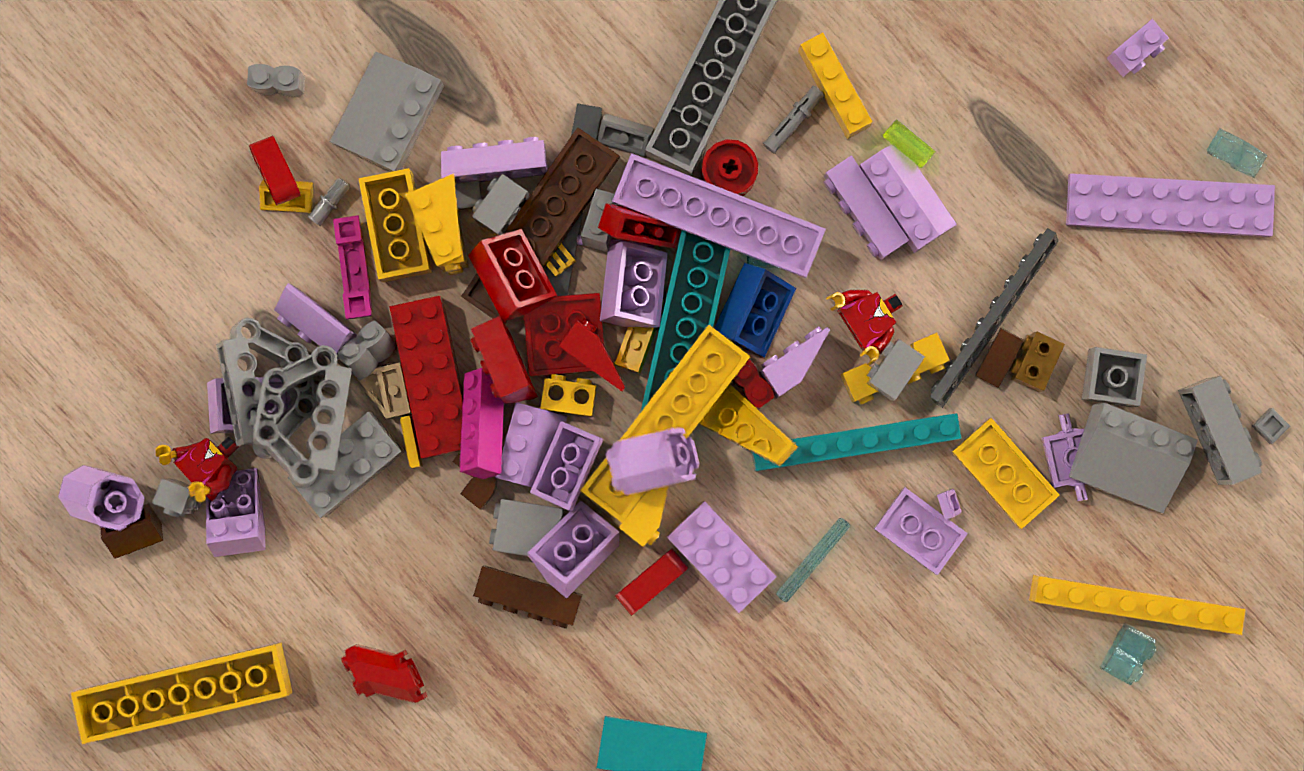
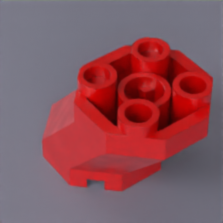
M356 644L344 650L345 656L341 657L346 671L351 670L355 680L352 683L358 695L364 693L367 698L378 693L413 703L428 697L426 691L421 693L420 688L424 686V683L412 658L406 660L404 657L408 654L406 649L395 654Z

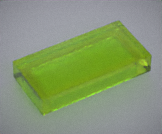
M897 119L882 135L920 168L936 152Z

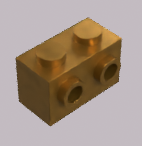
M1038 331L1033 332L1031 336L1027 335L1021 346L1024 352L1021 358H1016L1010 372L1014 374L1011 380L1037 392L1044 391L1065 344Z

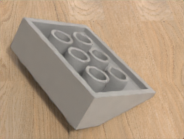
M375 52L330 143L389 172L402 170L444 87L442 81L416 67Z
M1107 403L1092 405L1069 478L1158 513H1163L1191 463L1198 440Z

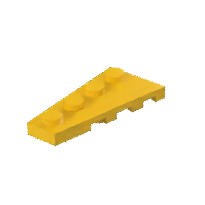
M730 383L699 422V425L778 466H781L798 448Z

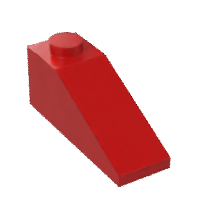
M586 319L582 322L577 320L561 341L559 347L617 389L623 391L625 384L599 335L594 332L597 328Z

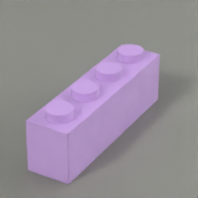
M852 155L825 173L824 178L826 180L823 181L824 185L831 194L835 192L840 200L838 205L845 215L850 214L854 220V223H852L853 228L859 236L864 235L869 244L866 246L873 257L878 256L882 260L909 241Z

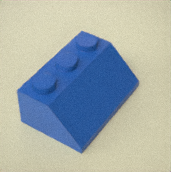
M744 263L714 329L735 345L765 358L796 288L766 269Z

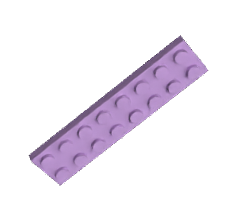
M632 153L612 200L614 204L653 217L670 226L803 278H807L826 230L810 222Z
M1069 174L1066 226L1271 237L1273 236L1275 185Z

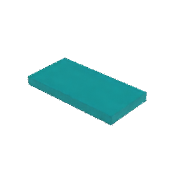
M605 716L596 768L610 771H701L707 732Z

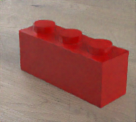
M605 203L598 225L599 229L615 238L674 249L681 233V229L670 226L658 219L623 206Z

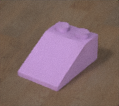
M255 377L262 385L264 377ZM215 378L207 382L210 434L234 433L223 378ZM272 378L269 380V385L273 389L283 387L280 379ZM244 384L242 387L243 393L251 397V387ZM286 391L280 397L284 404L282 414L288 408L291 401L290 394ZM268 403L264 406L267 414H277L278 407L275 404ZM249 410V411H248V418H249V419H250V416H251V411H253V410Z

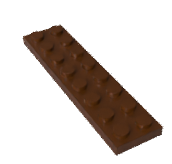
M577 127L505 233L522 229L544 269L593 198L595 190L600 188L620 159V156ZM476 274L461 297L492 319L500 316L479 275Z

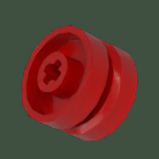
M725 139L715 143L707 150L702 161V181L743 197L752 189L758 175V160L755 152L747 144L739 140ZM731 167L734 171L731 174H727L726 168Z

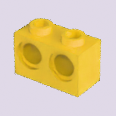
M551 374V379L545 378L540 409L588 417L593 416L597 386L591 385L592 380L577 378L576 382L566 381L567 376ZM559 386L563 389L564 394L560 400L555 401L550 398L549 392L552 387ZM586 390L589 393V400L585 404H578L575 401L577 391Z

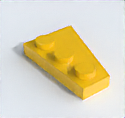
M454 173L405 194L437 267L462 257Z

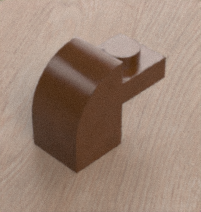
M460 453L452 461L459 467ZM471 476L472 479L460 494L478 509L482 510L496 491L497 478L495 476L486 479Z

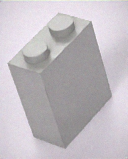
M501 499V503H496L493 518L498 519L496 529H491L489 544H493L494 551L528 556V552L562 520L564 509Z

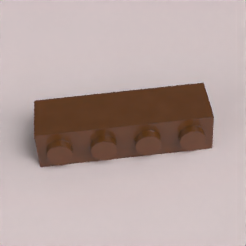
M485 565L481 568L473 594L474 597L479 598L478 603L487 606H493V603L504 605L502 610L515 614L518 613V610L528 612L527 617L542 621L543 617L553 620V625L562 628L574 625L583 595L572 592L566 598L550 584Z

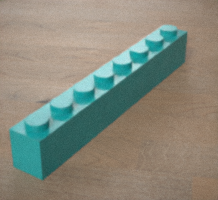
M955 413L790 439L798 448L781 466L753 452L752 459L754 471L962 438L958 414Z

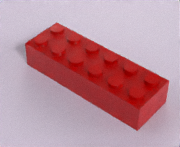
M439 295L389 306L421 458L426 459L461 451L463 390L444 300Z

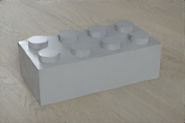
M1216 376L1179 389L1180 397L1218 485H1234L1262 473L1260 468L1262 466L1261 459L1257 452H1253L1250 445L1252 441L1251 435L1241 424L1239 419L1241 418V412L1238 406L1232 403L1229 396L1231 390L1227 381L1222 379L1221 376Z
M368 411L341 433L333 474L318 472L310 486L303 488L295 486L320 518H326L405 452L372 412ZM300 467L296 471L297 476L301 479L310 477V471L306 467Z

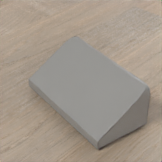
M605 114L601 122L597 141L603 145L645 157V149L651 139L653 127Z

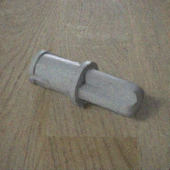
M338 178L326 194L320 196L321 200L311 213L307 215L308 218L321 226L331 211L338 208L336 205L350 188L349 184L343 179Z

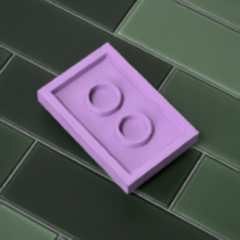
M905 487L874 527L877 532L935 575L940 573L968 534L949 519L945 520L941 513Z

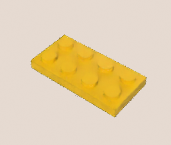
M992 418L985 421L951 451L1019 529L1024 528L1060 496Z

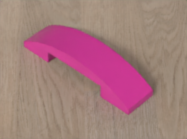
M359 215L333 219L344 290L345 318L348 320L372 316L369 273Z

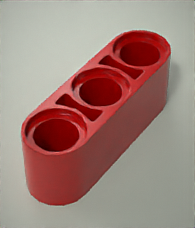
M274 136L249 144L253 159L276 206L300 197L301 194Z
M671 548L618 592L615 597L632 616L688 569V566Z

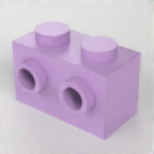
M1151 19L1107 57V60L1122 77L1130 71L1135 74L1146 65L1143 61L1146 57L1151 55L1154 58L1165 49L1163 43L1169 37Z

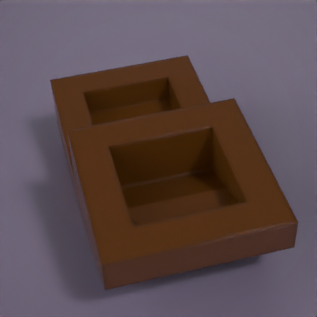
M1000 328L988 349L987 355L976 372V377L999 388L1024 339Z

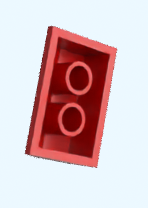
M522 229L481 240L468 254L503 322L523 316L557 296Z
M500 316L471 328L474 336L470 338L476 353L481 352L484 360L480 361L485 375H491L494 383L490 384V388L495 398L500 397L505 404L537 398L538 395L512 335Z

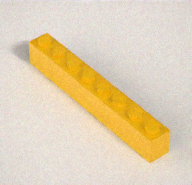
M1037 575L1032 577L1029 601L1237 635H1242L1246 609Z

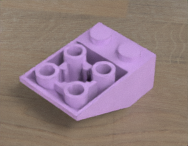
M820 326L805 336L807 341L801 345L798 341L794 342L783 350L784 356L778 359L775 355L762 364L764 369L760 371V375L771 386L776 398L803 380L830 331L828 327L823 330Z
M257 468L236 471L227 490L220 492L213 501L206 497V544L214 557L266 550L265 523Z

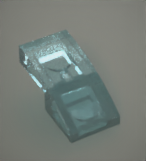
M1223 129L1218 130L1207 149L1208 154L1231 164V168L1255 178L1267 158V154Z

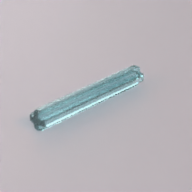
M839 518L777 591L776 595L782 601L788 602L848 531L851 525L845 519Z

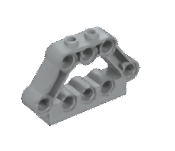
M245 318L232 327L230 339L222 340L216 344L236 445L252 444L253 450L258 457L269 459L272 456L265 449L258 448L254 444V427L249 426L248 411L253 410L257 412L258 401H254L256 385L262 386L258 379L255 378L254 371L257 367V360L250 353L249 348L279 363L282 368L293 363L288 359V351L295 353L296 361L309 355L303 344L298 342L291 343L262 328L257 320ZM242 327L248 328L250 330V339H247L242 335ZM238 359H242L246 362V371H242L238 368ZM313 378L303 382L301 388L295 386L286 390L290 394L291 401L288 408L281 415V418L276 421L279 432L287 440L306 419L312 417L314 410L319 406L315 397L318 385L314 384ZM244 384L251 387V397L243 393L242 387ZM299 401H302L306 404V413H302L299 410ZM262 429L259 432L263 440L274 438V434L270 429L267 432L266 429Z
M319 346L307 357L284 368L269 370L263 378L262 386L256 385L254 401H258L257 412L251 411L249 426L254 427V444L258 448L265 449L289 474L291 482L300 488L310 486L318 472L333 474L335 470L352 368L336 366L337 354L329 346ZM320 355L327 356L330 364L328 366H321L317 363L316 358ZM324 375L323 381L319 384L315 393L319 406L314 410L311 417L314 432L310 435L306 444L307 451L310 454L309 460H307L279 432L276 421L281 418L284 410V404L280 397L286 390L315 376ZM278 378L282 381L283 387L273 389L269 385V380ZM325 387L332 388L335 392V397L327 399L322 395L321 390ZM268 403L275 404L278 407L277 414H267L264 406ZM323 412L327 413L331 418V422L321 424L317 420V415ZM262 429H270L274 434V438L265 441L260 437L259 432ZM315 438L323 439L326 442V448L323 450L315 449L312 440ZM299 467L308 468L310 477L307 479L299 478L296 474V469Z

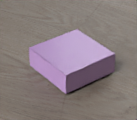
M950 489L937 495L945 520L961 514L962 511L955 490Z

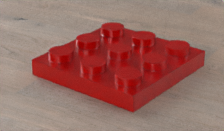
M600 292L556 296L524 315L529 376L592 371L560 348L559 344L577 320L582 322L584 319L597 328L594 332L599 335L604 344L603 324L600 321Z

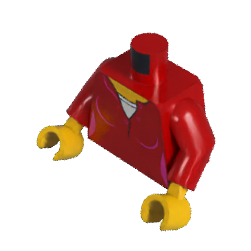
M848 290L842 293L836 292L826 297V300H834L835 306L830 309L831 311L838 309L837 312L862 350L860 357L866 354L870 357V362L867 365L874 363L895 333L893 325L896 324V320L892 313L903 307L898 296L893 294L883 301L878 292L872 294L869 290Z
M228 436L219 446L214 444L209 438H204L202 441L188 446L173 448L172 451L167 445H159L156 447L155 453L162 465H168L172 458L175 460L173 463L191 482L188 487L189 496H195L196 501L203 502L206 497L213 501L220 492L229 488L232 477L237 471V466L229 457L239 446Z

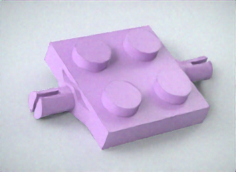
M1069 413L1058 415L1062 431L1055 435L1041 437L1052 487L1075 486L1077 501L1087 500L1085 484L1069 478L1084 429L1072 428Z

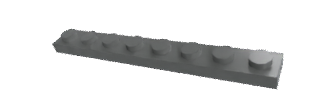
M1047 228L1043 234L1040 233L1033 243L1034 248L1030 254L1023 256L1014 276L1011 275L1006 280L1004 291L1000 297L996 296L989 306L990 311L986 317L979 319L975 326L976 331L971 338H967L960 348L961 352L956 360L952 359L945 370L946 374L942 380L935 382L931 389L932 394L930 395L935 404L942 408L945 406L1058 244L1059 240L1054 231Z

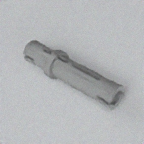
M812 85L806 95L799 102L796 101L793 104L794 108L766 141L763 142V145L775 154L802 121L811 116L810 112L825 97L824 93Z

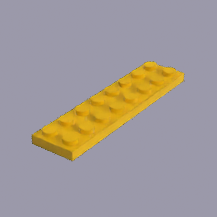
M708 325L619 441L672 428H683L686 433H683V436L688 438L750 356ZM606 457L580 491L622 523L646 491L627 495L623 490L617 491L613 486L611 466Z

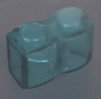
M1124 623L1103 659L1100 669L1129 685H1132L1133 682H1138L1144 672L1142 668L1143 663L1146 659L1150 660L1156 651V646L1154 645L1156 640Z

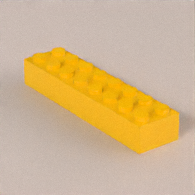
M282 642L80 689L71 692L81 743L85 744L286 697L292 694L293 691Z

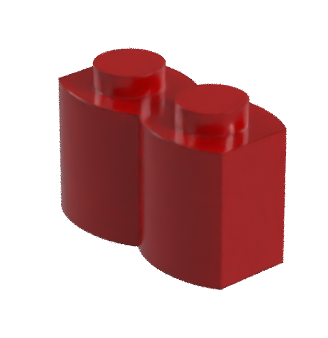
M748 359L732 381L736 386L743 389L745 398L754 407L759 409L774 398V393L768 382L759 377L754 363Z

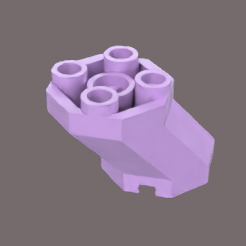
M672 428L615 442L612 449L607 450L606 454L613 475V486L617 491L623 490L627 495L695 479L696 474H692L693 469L698 468L699 460L694 441L683 436V433H686L683 428Z
M82 465L63 476L58 496L70 516L116 530H121L140 518L145 499L132 478Z

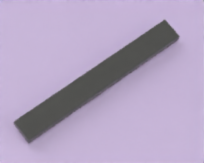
M577 103L571 136L578 127L597 140L603 109ZM583 212L562 241V244L574 259ZM558 248L555 252L566 263L568 259ZM551 257L549 261L558 270L561 266ZM574 264L557 277L546 266L545 273L557 296L568 295Z

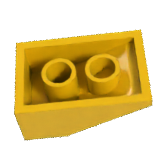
M668 486L648 490L619 526L621 530L643 547L646 543L651 546L660 535L657 529L660 527Z

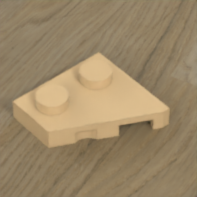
M401 363L375 368L369 376L362 380H358L354 376L366 389L371 400L377 403L379 410L386 419L411 414Z

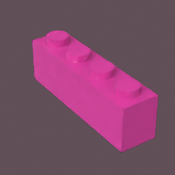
M479 368L464 374L460 472L486 479L501 474L504 402L500 397L496 399L490 388V384L494 383L491 375L486 376L483 369Z

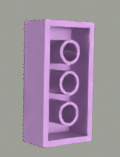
M705 501L667 536L739 613L776 578L775 574Z

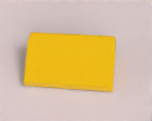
M262 180L259 185L260 210L311 213L313 182L296 181L301 196L276 206L264 180Z

